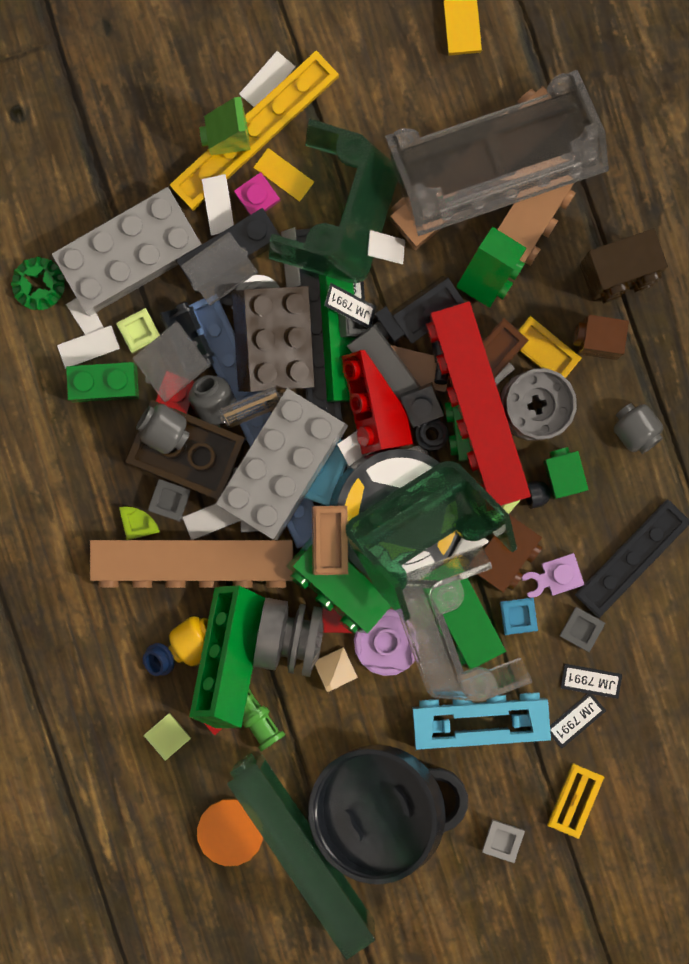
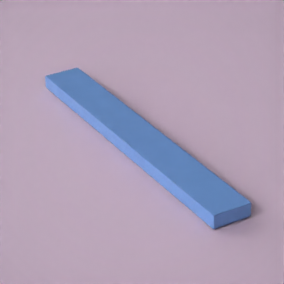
M214 293L189 305V307H194V313L201 327L197 330L198 335L204 334L211 351L215 355L212 357L214 361L212 365L217 376L224 378L228 382L237 400L236 409L263 399L264 396L261 391H238L235 334L217 294ZM263 403L235 413V415H238L236 416L238 421L265 410L264 406H261ZM271 411L240 424L250 447L270 417ZM307 498L302 500L287 525L297 549L304 546L312 537V506L314 504L312 500Z

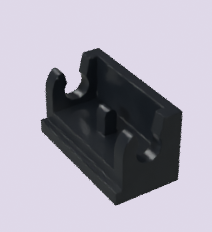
M441 276L392 310L391 314L404 331V337L412 344L428 333L426 323L431 322V313L465 302L450 279Z

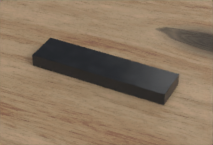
M666 499L574 595L597 618H600L689 526V519L671 501Z

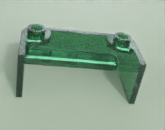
M309 119L305 146L337 155L343 164L357 168L339 227L327 223L317 224L310 229L305 243L272 234L268 259L344 282L360 283L369 275L374 257L368 256L370 230L382 233L397 186L399 170L390 158L363 135Z
M453 461L441 462L353 517L347 523L345 529L348 541L374 587L404 621L409 620L411 617L402 591L407 586L408 576L401 565L456 531L460 537L467 541H479L493 533L511 552L517 550L510 515L460 464Z

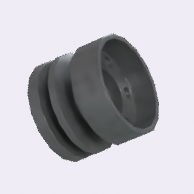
M547 368L532 369L513 377L504 386L500 395L511 433L527 441L550 439L563 433L572 423L577 410L576 394L571 383L560 373ZM532 397L535 401H541L542 407L537 409L538 415H536L534 410H529L527 404L532 402Z
M265 598L253 667L276 670L281 656L288 657V673H294L296 659L304 660L302 675L310 677L311 671L319 658L323 637L322 608L314 606L312 619L309 621L304 620L306 605L300 604L295 618L288 617V601Z

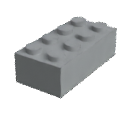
M169 187L57 250L52 253V256L82 308L91 316L179 265L177 262L179 258L202 244Z
M287 388L216 504L271 539L278 540L348 425Z

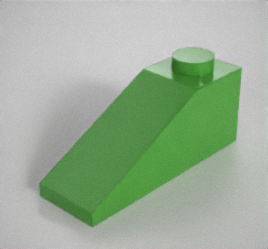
M234 97L204 116L205 126L199 127L202 147L208 146L211 155L250 150L246 115L241 97Z

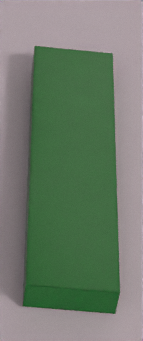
M324 267L319 269L327 402H350L341 356L352 353L347 345L355 338L340 337L339 314L324 306L330 283L354 295L353 269Z

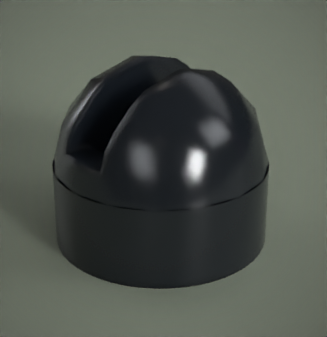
M541 481L527 483L531 497L525 498L528 507L534 509L544 506L551 497V490L548 485Z

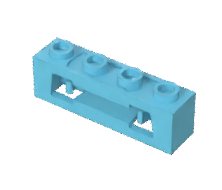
M539 692L521 693L520 700L506 701V695L486 696V702L473 703V697L452 698L453 704L439 705V699L420 700L419 707H412L416 750L551 740L548 699L540 698ZM527 709V714H512V727L531 728L529 731L510 732L508 727L454 731V736L432 737L433 733H450L449 719L434 720V716L453 715V718L509 715V711Z

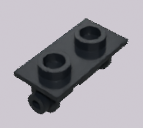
M188 302L177 305L176 309L160 313L186 375L210 368L214 364L212 357L215 355L211 351L204 334L198 336L196 332L201 327L194 313V307H189Z

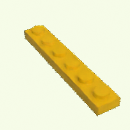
M316 50L246 114L250 150L211 155L208 149L170 184V187L194 211L205 201L202 179L226 174V179L228 180L337 80L339 74Z

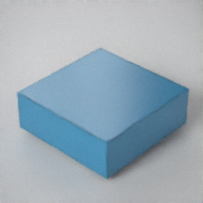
M533 597L500 602L504 635L538 631Z

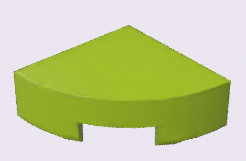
M133 507L119 508L127 540L160 533L157 523L148 513Z

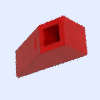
M360 350L341 356L343 373L350 395V407L354 414L357 440L360 444L362 455L413 444L407 412L367 352Z

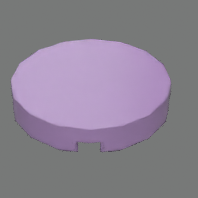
M388 609L368 634L357 631L354 637L355 653L361 664L369 671L382 676L397 675L408 669L417 659L421 647L420 634L414 622L404 613Z

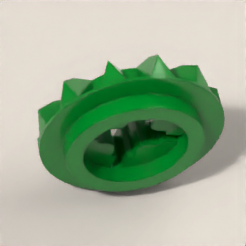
M37 256L24 260L14 270L11 286L14 297L23 306L32 310H45L55 305L62 297L65 279L62 271L53 261ZM44 272L43 282L50 290L38 288L36 292L32 293L33 285L26 277L38 278Z

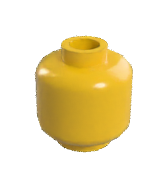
M189 617L170 632L169 640L171 645L168 649L171 651L175 661L178 663L183 661L189 666L200 664L208 624L207 618Z

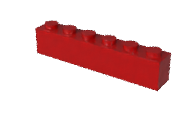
M470 301L431 313V322L426 323L427 331L432 343L438 341L441 354L437 355L436 359L441 374L448 373L451 387L446 388L451 406H458L462 419L456 420L462 440L468 438L472 451L466 454L472 472L478 471L482 484L476 486L482 505L488 503L490 509L531 497Z

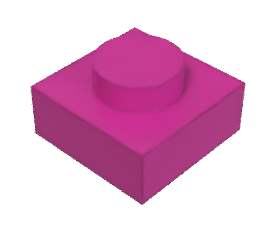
M262 172L234 190V193L250 215L261 208L266 212L280 202V198Z

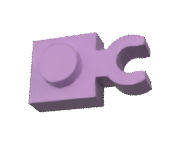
M574 553L542 563L543 574L539 575L535 572H528L521 578L522 581L530 578L536 580L537 588L526 593L527 597L531 598L539 596L546 587H549L553 596L584 585Z

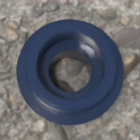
M161 643L150 645L143 655V664L146 670L154 676L167 675L174 669V657L171 651Z

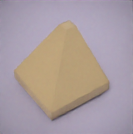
M344 647L319 658L315 663L327 692L358 678Z

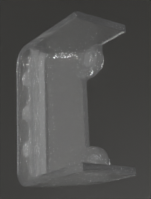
M481 545L402 574L391 585V596L427 692L435 698L479 702L533 683L521 658L491 669L476 667L465 672L463 671L443 614L457 609L462 604L464 589L460 580L492 569L491 562Z

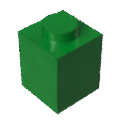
M569 447L549 452L551 458L544 460L543 463L553 500L589 490L578 451L570 453Z

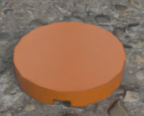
M222 799L211 804L202 814L197 827V840L202 852L212 862L223 866H239L250 861L259 851L264 838L263 822L259 813L248 803L239 799Z

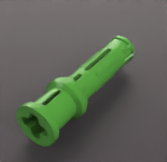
M249 689L242 725L244 728L251 730L260 744L258 749L262 752L286 734L284 731L278 730L268 715L270 712L268 707L264 705L261 707Z

